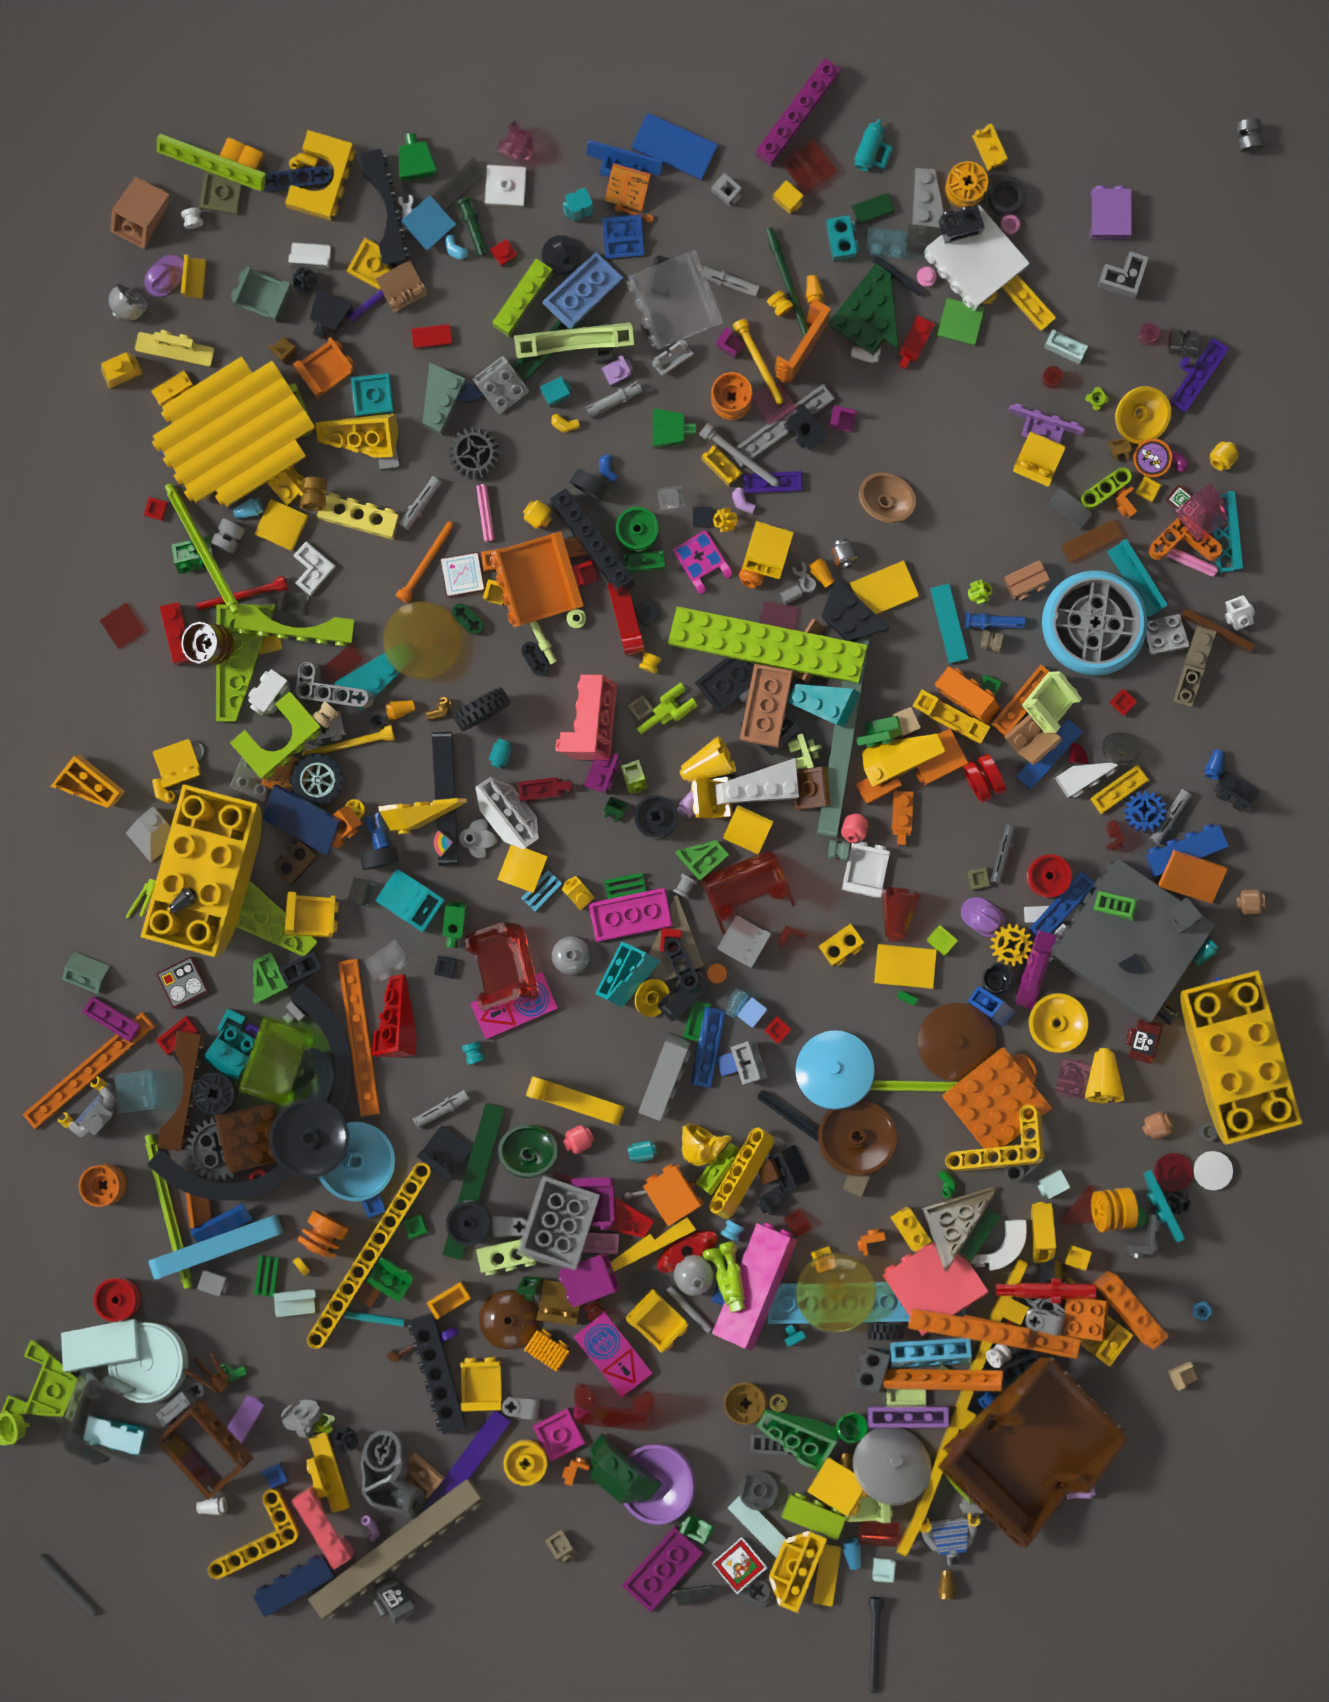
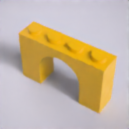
M308 130L302 147L303 152L325 159L334 167V178L328 187L320 191H309L291 185L285 204L289 209L332 221L333 216H336L338 213V198L343 196L345 187L342 185L344 179L347 180L349 177L350 168L348 166L350 161L353 162L356 150H354L353 144Z

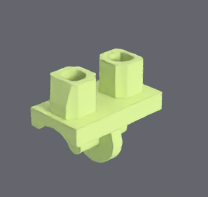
M799 734L795 739L787 743L791 753L801 750L803 757L795 759L796 770L811 769L814 766L809 753H812L813 759L819 758L817 750L822 749L821 745L815 746L814 740L811 739L808 740L810 748H807L803 734Z

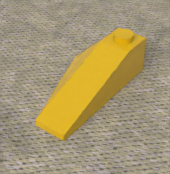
M396 414L315 423L317 438L320 443L338 448L342 447L352 450V452L367 454L374 458L393 457L395 454L398 438Z

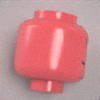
M861 814L848 815L842 826V836L850 843L863 841L868 831V821Z
M578 1125L565 1133L566 1139L563 1140L567 1151L571 1150L574 1154H579L591 1148L594 1138L588 1127L585 1128L582 1125Z

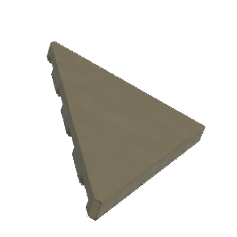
M675 896L670 906L673 927L666 929L681 930L680 943L684 946L694 968L703 967V961L679 898ZM661 929L649 952V955L659 959L661 962L646 980L659 979L664 982L677 977L667 954L660 952ZM687 962L680 963L678 968L681 970L686 968Z
M995 1186L922 1208L944 1272L948 1271L995 1195Z

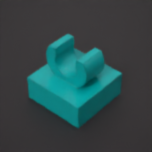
M792 1324L785 1327L789 1336L784 1338L788 1347L806 1338L802 1330L796 1332Z

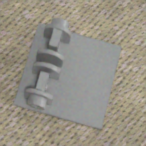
M1180 614L1147 620L1146 639L1149 646L1147 647L1149 655L1155 656L1157 653L1173 652V650L1178 649L1184 650V648L1189 647Z
M242 757L230 788L265 802L270 788L261 784L262 779Z

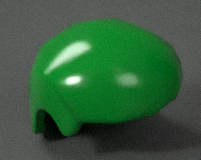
M850 1412L837 1421V1435L845 1443H857L867 1434V1420L861 1414Z

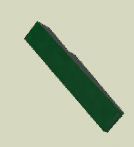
M558 320L547 332L567 330L569 328ZM580 320L572 329L581 328L586 323ZM556 352L519 358L511 367L523 383H525Z

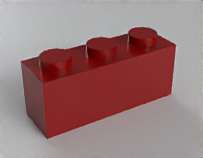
M179 602L159 606L173 664L177 666L192 662L183 653L181 645L182 636L187 628L182 605Z

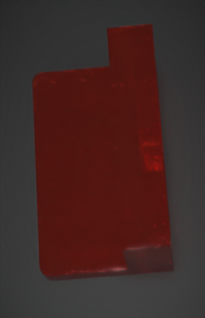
M786 925L778 939L777 945L784 947L790 934L802 940H805L807 935Z

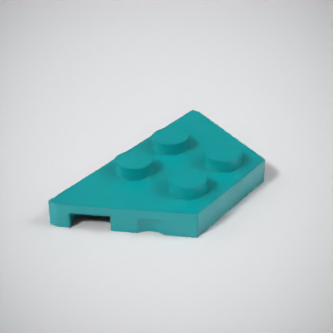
M1152 1171L1145 1172L1144 1178L1149 1192L1146 1196L1150 1204L1155 1205L1157 1209L1155 1211L1157 1219H1159V1222L1164 1223L1176 1242L1184 1240Z

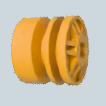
M965 161L955 165L949 172L945 186V193L949 202L957 208L977 206L984 198L987 190V173L982 166L975 162ZM969 180L970 184L968 186H965V182Z
M1129 1187L1117 1188L1112 1192L1104 1190L1093 1193L1091 1211L1094 1224L1099 1232L1115 1231L1116 1228L1119 1230L1135 1228L1138 1221V1207L1135 1195Z

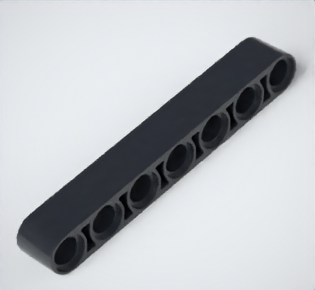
M452 731L432 732L435 800L455 798ZM456 809L436 819V832L439 830L453 842L442 857L438 855L439 867L458 866L457 819Z

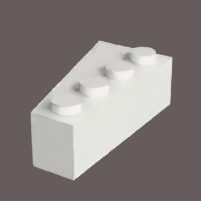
M795 758L715 785L717 805L798 798Z

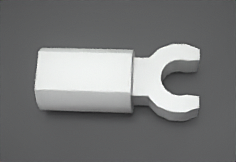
M409 195L410 201L407 204L403 203L402 197L398 199L399 205L403 208L401 210L402 219L413 210L411 207L414 201L411 195ZM403 224V230L409 231Z

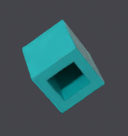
M561 376L540 386L549 408L570 398L569 391L572 389L568 381H563Z

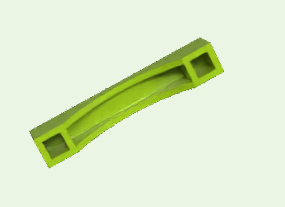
M238 605L240 612L235 616L234 629L238 630L237 633L249 635L251 631L257 632V636L269 637V634H275L277 638L287 640L289 636L296 637V641L308 642V639H314L318 644H327L330 641L335 642V646L347 647V644L352 643L354 619L334 617L317 626L294 628L271 620L257 607Z

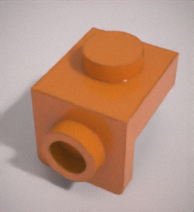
M1132 486L1128 489L1126 487L1122 488L1116 493L1118 497L1114 500L1119 506L1117 507L1119 513L1128 519L1137 512L1126 498L1134 490Z
M872 1229L867 1231L868 1234L861 1235L860 1240L857 1241L859 1252H863V1255L867 1256L866 1244L885 1240L883 1231L879 1232V1229Z
M576 1457V1460L571 1459L569 1467L565 1466L562 1478H565L564 1484L572 1486L577 1467L589 1470L590 1464L587 1463L588 1460Z

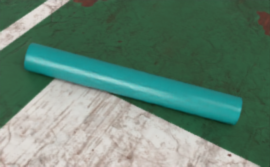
M346 1311L345 1319L399 1327H404L405 1319L352 1311Z

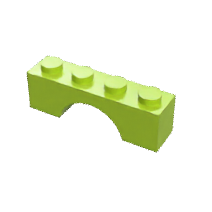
M535 259L493 320L494 328L510 338L531 301L545 287L553 275L550 267Z

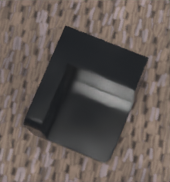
M1056 1258L1041 1263L1039 1265V1283H1051V1279H1060L1061 1283H1067V1267Z

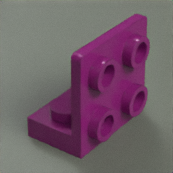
M610 754V760H593L584 786L604 794L607 793V790L611 791L615 781L612 778L613 773H618L621 765L619 754Z

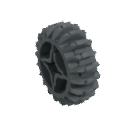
M471 427V433H468L467 428H464L465 435L463 436L460 432H457L459 439L453 437L452 441L455 445L449 444L448 446L449 449L454 450L448 452L449 457H454L449 460V463H456L453 466V470L455 471L460 468L458 472L460 476L466 472V479H469L470 474H473V479L476 480L479 473L480 477L484 478V471L490 475L489 467L496 469V465L492 462H499V458L494 456L500 454V450H494L499 447L498 443H492L495 441V437L491 436L488 438L489 431L482 435V428H479L478 433H476L475 427ZM472 439H480L487 445L476 446ZM467 441V450L458 456L460 446ZM470 445H472L473 449L479 451L477 452L476 456L478 460L477 462L475 460V457H473L472 455L469 456L472 450ZM490 451L489 459L484 465H481L480 458ZM460 461H472L476 468L466 467Z

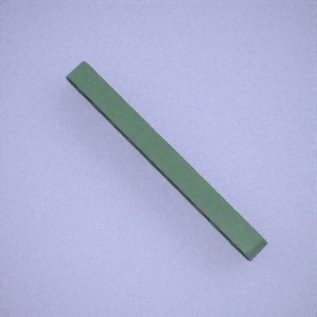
M861 638L855 641V643L867 645L868 650L869 638ZM867 651L859 684L842 681L841 688L855 689L861 692ZM860 696L845 728L836 724L834 727L827 769L831 806L821 807L817 835L837 838Z

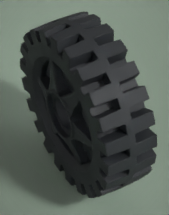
M499 687L463 706L452 716L459 729L466 731L498 714L508 707L511 702L504 689Z

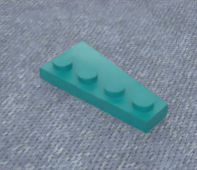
M402 642L333 684L335 686L366 690L371 692L375 698L417 656ZM355 696L356 700L365 701V697Z

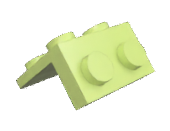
M868 1495L866 1499L863 1498L859 1505L861 1507L856 1516L849 1518L845 1515L848 1522L879 1521L881 1523H890L893 1509L891 1505L878 1502Z

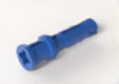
M966 612L965 629L970 627L981 628L982 630L988 627L1024 629L1025 616H991L986 612L982 614Z

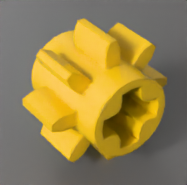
M723 508L722 510H717L713 521L715 527L720 528V532H728L729 530H734L738 518L735 512H731V508Z

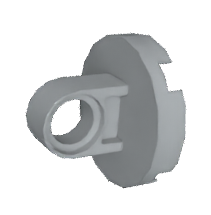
M301 1400L299 1405L293 1407V1404L285 1408L281 1418L286 1429L296 1430L300 1438L309 1439L314 1435L313 1427L321 1416V1410L316 1401Z

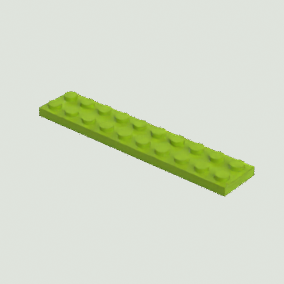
M678 606L676 607L668 641L670 646L859 684L867 651V645Z

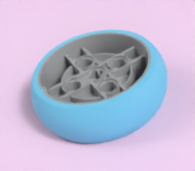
M1085 571L1068 577L1052 591L1043 610L1042 630L1049 650L1062 665L1085 675H1105L1125 667L1141 650L1147 633V613L1140 595L1126 580L1109 572ZM1089 585L1088 595L1076 600L1069 610L1059 608L1064 598L1070 592L1079 587ZM1109 588L1117 592L1126 601L1131 610L1132 617H1124L1119 606L1112 599L1108 598ZM1094 599L1100 600L1102 607L1095 608L1092 605V601ZM1072 616H1077L1080 619L1079 625L1071 623L1070 619ZM1093 619H1097L1096 622H1099V625L1095 628L1092 627L1093 624H1090ZM1110 621H1116L1119 624V629L1112 630L1109 626ZM1057 629L1067 630L1072 642L1082 649L1081 658L1072 654L1063 645ZM1120 637L1131 638L1127 646L1118 655L1111 659L1100 661L1101 651L1111 648ZM1088 638H1095L1097 646H1089Z

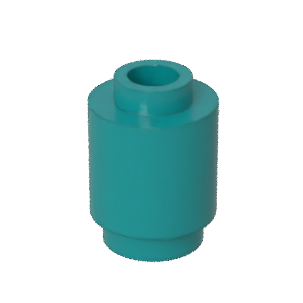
M498 739L497 743H494L488 759L491 762V766L502 769V766L507 767L513 750L511 748L512 743L502 739Z
M650 1140L634 1143L632 1146L627 1147L631 1162L636 1161V1163L653 1160L654 1155H657L655 1143L651 1144Z

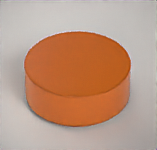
M713 964L709 967L707 976L711 982L721 983L725 980L727 971L723 965Z

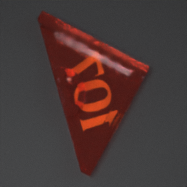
M1089 1185L1060 1218L1058 1221L1059 1225L1094 1222L1091 1211L1092 1185Z

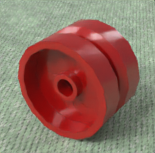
M988 753L978 758V766L972 761L962 766L967 782L981 804L991 799L990 789L997 796L1007 791L1003 778Z
M1045 854L1035 859L1029 865L1026 872V882L1029 889L1035 895L1042 898H1053L1064 893L1072 879L1068 863L1062 857L1054 854ZM1048 872H1050V875H1053V878L1050 880L1046 878Z
M111 1278L103 1281L97 1287L93 1295V1305L101 1318L109 1322L125 1321L133 1318L139 1312L142 1305V1294L134 1281L127 1278Z

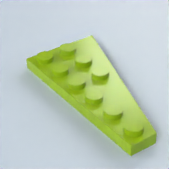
M249 880L236 927L301 956L308 954L318 942L311 936L284 935L286 913Z

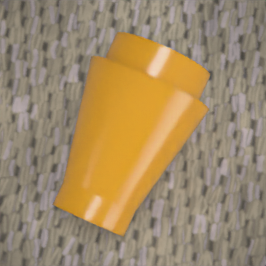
M808 276L806 301L810 305L815 298L823 303L825 296L818 276Z
M822 558L815 560L808 566L810 568L809 572L825 588L834 582L827 563Z
M413 700L390 701L389 704L385 705L388 719L396 720L410 712H414L415 706Z

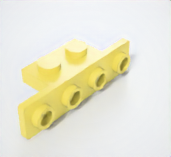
M161 330L160 333L155 332L154 335L139 332L135 351L207 367L211 366L214 355L213 347L195 344L188 335L180 334L179 337L173 336L171 332Z

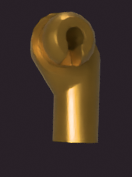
M446 697L440 698L436 710L426 712L427 720L444 718L451 707L449 699Z

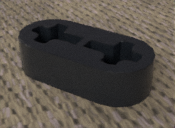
M526 642L521 650L523 657L536 676H545L549 671L548 662L536 643ZM527 646L536 648L534 650L535 658H532L530 654H525ZM536 660H538L541 665H546L544 667L543 672H540L539 670L535 671V669L537 668V665L535 663Z

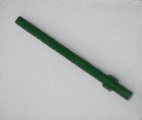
M773 227L765 229L770 242L769 248L774 253L789 299L794 305L793 310L804 338L809 329L780 250L782 249L780 241H777Z

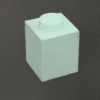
M1057 1170L1038 1180L1040 1183L1038 1186L1042 1196L1046 1195L1049 1199L1070 1188L1061 1170Z

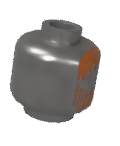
M841 539L833 543L831 555L835 565L844 569L853 567L855 565L854 562L859 558L854 542L848 541V539Z

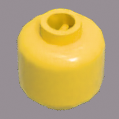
M1232 442L1218 443L1210 453L1211 465L1219 471L1229 470L1239 457L1236 445Z
M540 500L531 501L522 512L525 514L524 520L535 529H539L541 526L546 527L552 520L550 517L551 509Z

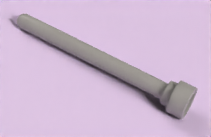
M709 422L704 426L699 434L705 440L712 439L772 486H778L779 481L719 436L714 426Z

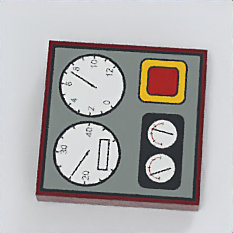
M192 956L156 973L173 1009L209 992Z

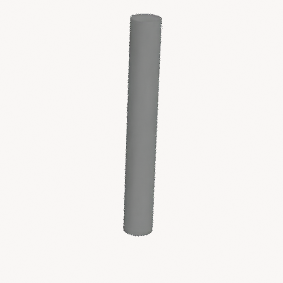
M672 1285L666 1290L706 1333L713 1328Z

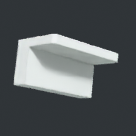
M292 243L289 264L291 267L329 269L331 247L329 245Z

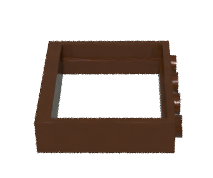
M202 1398L156 1440V1443L207 1500L214 1496L254 1459L251 1453ZM191 1416L199 1422L237 1465L220 1482L175 1433ZM165 1437L169 1440V1443L164 1440Z

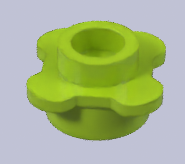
M1100 387L1094 388V391L1085 397L1086 401L1091 403L1094 410H1099L1101 405L1109 401V397L1105 395Z
M322 1413L313 1427L314 1431L317 1433L320 1431L332 1432V1423L335 1421L334 1416Z

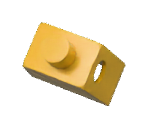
M127 352L101 364V372L109 389L143 374L136 357Z

